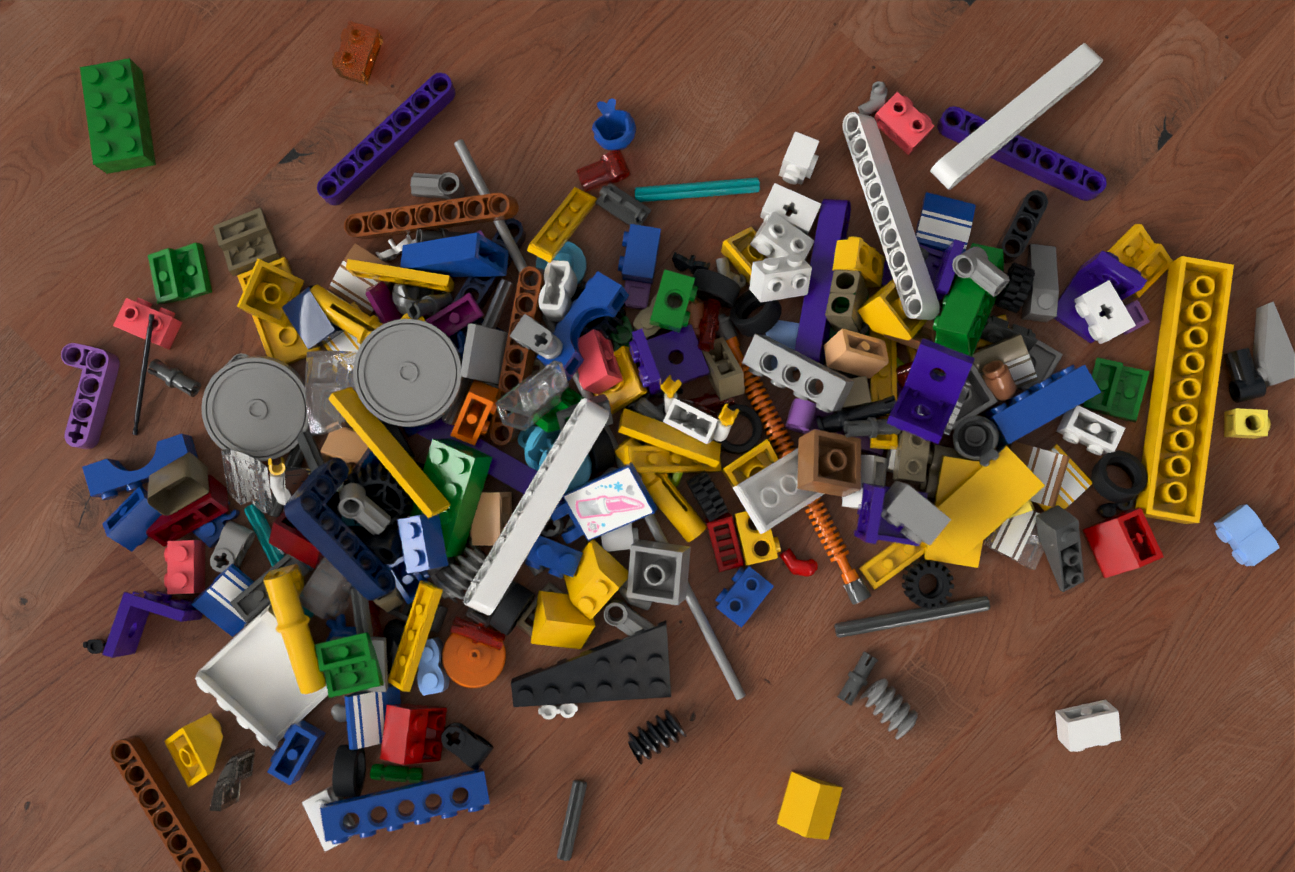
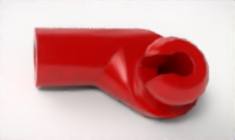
M790 548L779 555L789 571L794 575L809 577L814 575L818 569V564L814 559L807 561L798 560Z

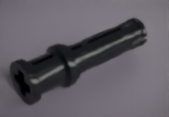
M894 395L854 409L846 411L841 409L837 413L824 417L816 416L819 430L831 433L844 431V422L847 420H867L868 417L878 418L890 414L896 400Z

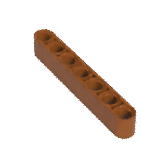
M491 193L351 214L344 221V230L351 237L373 239L415 233L418 229L436 230L513 218L518 212L519 205L512 196L503 193ZM503 200H506L507 207L501 212L500 204ZM481 203L482 211L477 216L475 210L477 205ZM456 207L458 213L453 219L451 214L452 210ZM433 211V219L429 222L428 214ZM409 215V223L405 225L404 219ZM385 218L386 225L382 229L381 222ZM362 222V229L359 232L358 225Z
M528 266L524 268L518 278L498 385L499 390L496 399L500 400L492 417L490 428L491 440L498 445L516 442L521 432L524 417L522 414V404H525L527 401L536 352L525 348L509 336L524 314L540 324L542 322L543 312L539 307V294L545 285V270L538 267ZM536 272L538 274V282L533 286L530 282V277ZM531 298L533 309L528 312L525 308V303ZM519 349L524 355L521 363H518L516 360V352ZM514 375L519 380L516 389L511 385V378ZM508 401H511L514 405L512 414L508 413L506 409ZM503 426H505L509 431V437L507 439H505L501 434Z
M136 736L116 741L110 748L111 759L180 871L224 872L144 742ZM125 744L131 749L129 756L124 751ZM139 766L144 769V778L138 774ZM152 789L158 792V801L152 797ZM166 812L172 815V823L166 820ZM180 834L186 837V846L180 842ZM194 857L200 860L201 868L194 865Z

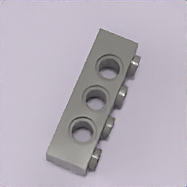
M763 334L754 335L742 361L743 364L750 367L749 372L760 377L765 375L771 378V383L783 389L788 387L794 390V396L805 401L809 398L817 403L816 407L827 413L842 409L855 382ZM773 356L778 360L776 369H773L771 366ZM796 367L801 374L798 381L793 378V371ZM817 380H821L824 386L821 393H818L815 388Z

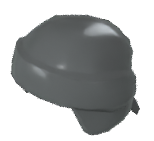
M395 284L392 291L393 303L396 310L401 315L407 313L408 304L420 301L426 295H434L435 290Z
M971 416L962 420L957 425L953 434V444L955 450L961 456L971 460H980V465L984 467L989 465L990 459L996 460L999 458V454L995 450L999 434L997 427L992 421L985 417Z

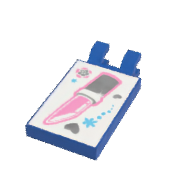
M631 462L563 494L565 501L558 503L551 518L553 521H556L569 514L574 524L567 528L568 531L561 535L565 543L568 544L582 535H585L588 541L655 513L657 507Z

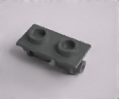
M612 183L602 187L599 192L601 196L596 201L597 205L629 226L630 224L642 225L652 211Z
M995 315L989 316L980 337L981 339L994 344L1020 333L1028 352L1037 343L1038 339L1035 338L1036 334L1032 333V329L1013 324L1011 329H1009L1008 321L1000 319Z

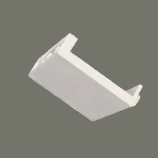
M269 604L198 671L195 679L202 691L205 693L210 692L217 698V703L225 711L230 710L237 716L236 719L243 728H250L263 746H270L275 750L288 728L292 724L300 722L327 697L328 690L326 685L324 688L313 693H300L282 635L276 631L278 623L272 605Z

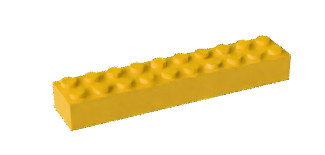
M1181 256L1169 264L1141 462L1147 472V484L1143 491L1137 495L1135 509H1142L1145 517L1183 524L1200 523L1234 268L1232 264Z

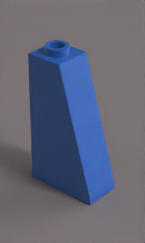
M471 233L403 245L400 268L449 275L450 277L506 276L509 251L479 233Z

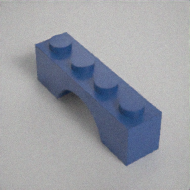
M597 271L587 281L585 289L579 298L572 302L567 315L555 327L553 335L558 337L563 344L561 354L555 359H546L539 354L537 358L546 367L570 381L584 360L578 346L583 328L596 318L616 316L629 297L623 286Z
M179 434L158 441L152 460L139 470L129 471L118 460L108 458L83 466L90 496L100 497L102 500L118 497V492L124 490L133 492L139 486L143 488L142 484L149 482V475L188 452L198 458L192 436Z

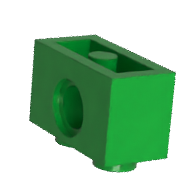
M664 269L649 322L650 325L678 333L682 326L687 327L691 312L686 311L689 301L694 302L698 289L697 286H693L695 278ZM671 296H676L681 300L682 305L678 308H672L668 305L667 299Z

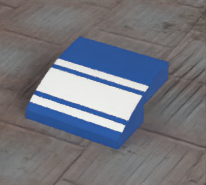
M926 192L915 232L918 244L944 252L956 239L965 242L962 253L965 252L976 205Z
M231 564L214 579L213 583L194 599L192 606L233 637L244 628L246 622L230 602L254 583V581L234 564Z
M388 684L386 692H355L344 696L349 749L355 750L382 743L387 705L401 704L400 690L392 684Z

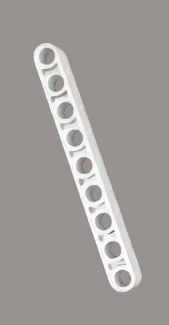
M1083 43L944 155L932 167L930 172L948 190L952 189L1090 76L1101 65L1103 59L1086 43Z
M850 112L843 120V132L904 313L911 319L932 320L939 313V301L876 120L872 116Z
M583 398L578 403L467 589L463 601L465 605L486 615L493 613L605 426L609 417L608 410L587 398Z

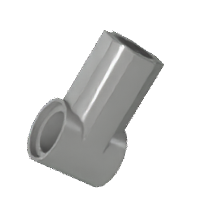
M446 172L442 175L414 173L411 177V194L416 197L450 200L462 198L465 193L463 184L451 172ZM449 184H456L454 190L446 191Z
M980 247L970 248L956 256L953 260V270L959 277L971 278L993 297L998 295L1009 282V276L988 261L986 252Z
M350 483L342 488L338 507L339 512L346 518H354L373 535L380 534L390 522L391 516L366 496L365 489L361 485Z
M611 599L605 606V621L612 626H616L628 636L634 635L636 631L655 627L654 624L627 606L622 599ZM613 606H618L623 610V615L619 618H614L610 615L609 609Z

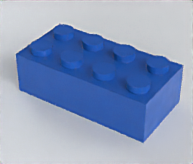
M1073 364L1057 371L1044 381L1029 387L1028 389L1031 393L1028 390L1006 400L1008 405L1006 403L997 405L984 412V415L998 429L999 440L997 448L1016 441L1096 396L1101 391L1085 365L1075 368Z

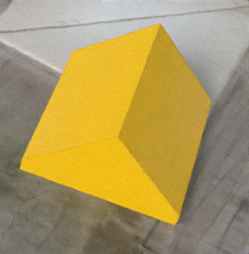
M752 227L726 239L721 249V253L728 258L740 275H744L749 285L753 262L768 258L750 245L757 233Z
M257 259L237 307L250 315L285 327L288 317L282 307L299 294L304 280L261 259Z
M766 439L723 468L722 473L733 488L779 459L770 442Z
M539 590L531 644L581 649L595 628L594 618L589 620L571 603L569 594Z
M791 771L777 824L805 838L828 840L843 787Z

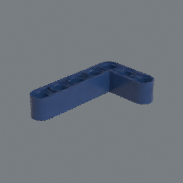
M507 219L505 223L509 230L512 228L519 229V234L513 239L520 250L526 239L524 228L517 219ZM497 231L491 241L507 250ZM508 254L507 269L513 261L510 254ZM492 276L487 281L480 280V277H468L452 303L470 292H477L479 297L476 302L482 310L503 276ZM480 317L470 324L482 325L484 319ZM468 325L461 329L465 336H467Z
M333 458L316 468L284 506L285 516L364 598L370 601L376 600L392 592L396 587V580L392 572L326 504L349 475L347 464L340 458Z

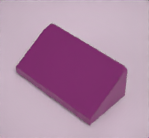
M381 281L366 289L365 295L382 324L401 319L403 315L396 310L392 295L385 282Z
M470 292L425 321L437 327L449 337L484 314Z

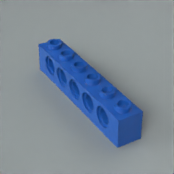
M479 768L478 770H470L321 804L320 813L325 842L332 841V844L347 842L349 840L348 837L359 834L360 838L375 835L376 830L387 828V831L404 828V823L414 821L415 825L430 822V817L441 815V818L444 819L458 815L457 811L468 809V812L484 809V805L489 804L490 801L485 773L482 768ZM459 787L465 788L467 790L466 797L461 801H455L452 797L454 790ZM430 794H438L440 796V802L435 807H428L425 803L426 798ZM404 800H410L414 803V807L409 813H401L398 810L399 804ZM377 806H382L387 810L385 817L380 820H376L371 816V811ZM348 813H355L359 816V821L354 826H347L343 822L344 816Z

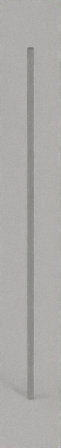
M464 140L456 141L454 146L479 195L491 194ZM493 221L520 273L528 266L505 221ZM531 275L530 282L534 286L536 282ZM543 314L542 318L548 330L553 334L557 323L548 321ZM577 370L573 375V379L582 397L587 399L594 397L592 392L584 390L580 385ZM609 425L604 426L615 449L619 445ZM615 454V462L618 468L625 466ZM651 514L644 517L656 542L668 543L655 515ZM688 582L686 601L736 700L745 697L746 694Z

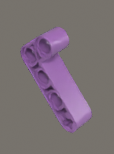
M70 343L64 346L61 351L62 361L69 366L81 369L82 373L65 430V440L72 447L91 449L98 444L120 361L116 355L105 350ZM81 351V357L76 362V355ZM105 357L106 363L103 367H100V361ZM96 382H98L99 388L96 392H94L93 386ZM91 406L92 413L87 417L86 411Z
M796 398L791 404L785 428L807 434L814 429L819 430L816 416L824 417L834 413L824 412L818 409L815 403ZM843 430L834 432L836 434L845 435ZM856 436V438H861V452L875 456L883 455L884 449L870 448V438L868 436Z

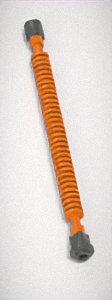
M725 313L711 320L713 324L709 326V329L714 331L717 338L724 337L743 370L744 388L748 387L745 390V394L751 393L747 396L748 400L754 398L750 404L751 406L757 404L753 410L755 412L760 410L757 414L759 417L763 416L761 419L762 423L766 422L763 425V429L769 428L765 433L767 436L772 434L768 439L770 442L776 441L771 445L773 448L779 447L774 451L775 453H782L777 456L778 459H781L794 451L796 447L790 448L794 443L793 441L787 442L791 437L790 435L784 436L788 433L787 429L781 430L785 427L784 423L778 425L782 419L781 417L775 419L779 413L778 411L772 413L776 407L775 405L769 407L773 401H766L770 396L769 394L763 395L767 390L766 388L760 389L764 385L763 382L757 383L761 380L760 376L754 377L755 374L748 371L750 367L742 363L744 356L739 348L741 344L736 337L738 333L730 316L726 317ZM820 496L807 505L809 508L805 512L806 514L812 512L808 518L809 520L815 518L811 524L812 526L818 524L814 530L815 532L821 530L817 535L819 538L824 536L820 541L822 544L827 542L823 546L825 550L830 548L826 552L827 555H834L829 559L831 562L837 561L843 573L841 574L845 583L843 586L851 603L854 605L872 595L862 577L859 578L855 568H851L846 558V555L850 552L849 550H842L847 546L845 543L839 544L843 542L842 537L836 538L840 535L839 531L833 532L837 529L836 525L830 527L834 521L833 519L827 521L831 515L830 513L824 515L828 509L827 507L821 509V506L825 505L824 501L818 503V500L822 499Z

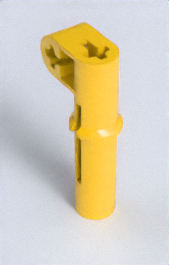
M318 284L310 289L328 320L356 337L359 344H362L372 331L383 325L379 322L377 316L367 315ZM407 313L401 317V319H411ZM423 316L416 319L426 322Z
M628 436L614 451L625 465L624 447L655 445L646 442L644 445H641L639 443L641 440ZM669 473L641 474L642 481L652 500L687 543L697 538L707 528V525L667 477Z
M298 564L271 570L263 578L278 623L276 631L282 635L300 693L309 694L316 692L326 686V679L323 671L319 670L316 648L308 626L310 618L304 614L299 595L304 588L302 572Z

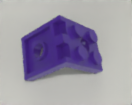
M955 239L944 252L919 244L929 253L925 264L938 301L949 292L955 274L952 263L954 258L962 253L965 242ZM886 258L881 287H884L892 279Z
M1102 250L1080 266L1058 298L1057 316L1053 319L1089 343H1092L1095 340L1089 333V325L1085 318L1080 317L1077 313L1074 299L1110 280L1122 301L1141 290L1147 280L1141 276L1137 269L1125 266L1119 262V258L1116 255ZM1104 310L1099 312V315L1101 317L1106 315Z
M692 324L682 327L679 333L671 331L646 340L643 329L632 332L629 350L633 362H639L640 364L638 367L639 378L643 388L648 386L650 396L663 391L660 388L661 384L669 375H671L674 382L679 379L684 384L710 374ZM672 352H679L684 359L682 363L674 365L669 361V355Z
M923 338L905 385L888 417L887 424L899 430L917 435L924 440L939 444L975 358ZM940 368L946 375L939 376L934 373L933 369Z
M862 483L863 493L861 504L858 505L857 514L859 518L857 530H854V536L866 543L877 544V540L919 546L900 532L903 527L899 525L897 528L881 517L884 495L891 487ZM917 491L920 495L927 499L928 493Z
M133 591V593L124 592L102 655L114 658L135 654L149 612L180 622L200 620L203 614L192 606V600L171 599L172 594H167L163 591H156V593L144 591V593Z

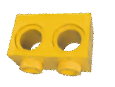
M852 236L848 237V240L837 241L832 270L861 271L867 288L881 287L885 257L878 253L875 248L865 243L862 238Z
M747 511L734 514L745 565L777 559V553L781 552L778 537H773L772 530L769 529L760 534L758 530H752L748 526L750 516ZM758 541H764L768 546V552L764 556H759L754 551V546Z

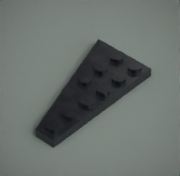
M666 620L648 630L636 631L634 635L627 638L615 639L583 651L574 658L568 660L565 658L557 661V664L545 669L538 668L512 678L513 707L671 697Z

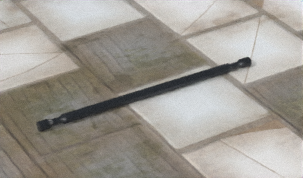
M149 314V325L146 333L134 428L132 431L133 435H138V423L140 421L154 314Z

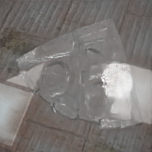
M356 351L307 352L305 395L308 422L313 436L342 428L341 423L346 421L329 401V397L333 392L352 387L357 393L353 379Z

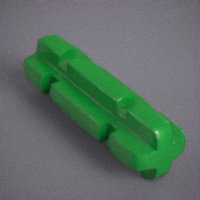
M374 764L371 767L370 778L373 780L384 778L385 781L395 782L410 780V783L422 782L423 769L416 767L409 769V767L394 765L384 767L383 764Z

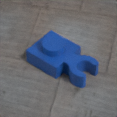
M234 509L229 515L224 513L192 532L209 548H213L218 543L226 522L236 519L240 511Z

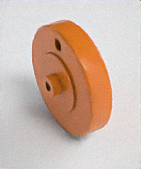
M467 624L456 629L449 635L442 650V665L445 673L454 683L465 688H481L490 684L500 675L506 661V650L501 637L490 627L485 628L480 624Z

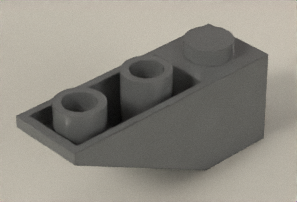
M1059 505L1036 515L1038 537L1060 591L1064 592L1084 582L1079 520Z

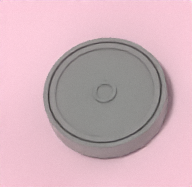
M398 319L376 328L362 342L357 351L353 366L355 389L364 406L382 421L405 427L426 425L445 415L457 401L463 386L464 377H460L462 358L454 342L437 327L416 319Z
M247 356L227 364L209 381L202 398V418L211 439L226 453L231 455L230 450H234L235 457L237 458V452L249 455L250 461L251 457L254 458V461H268L269 458L276 459L288 453L298 444L297 437L299 433L307 431L312 417V399L303 378L288 364L268 356Z

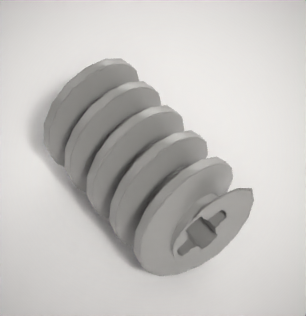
M467 547L464 549L468 555L467 558L458 555L457 558L461 564L459 566L453 563L450 564L453 573L443 572L446 578L445 582L439 579L436 580L439 588L443 589V592L457 604L459 603L456 597L464 599L465 593L463 589L467 590L469 588L470 581H473L487 557L477 547L474 550Z
M885 678L880 679L867 688L860 699L869 698L865 704L867 708L872 705L876 706L872 713L874 716L883 713L880 720L882 724L887 721L891 722L887 729L889 732L897 728L898 732L895 738L898 740L914 727L918 713L915 710L909 711L910 704L907 702L902 703L903 697L900 694L894 695L896 689L893 686L887 687L888 681Z

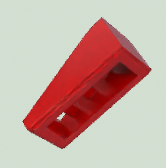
M725 513L711 522L706 518L705 522L719 572L744 566L731 514ZM723 524L728 525L727 527L714 530L713 528L715 526ZM730 533L731 537L716 540L717 536ZM733 544L732 548L719 551L718 547ZM736 554V558L726 561L721 560V557Z

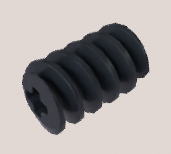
M667 709L664 710V720L658 715L655 716L656 725L652 724L649 720L646 721V731L638 726V736L628 732V744L640 764H643L642 755L649 760L652 758L651 749L657 754L661 753L660 744L669 748V738L676 743L679 742V732L687 737L676 716Z

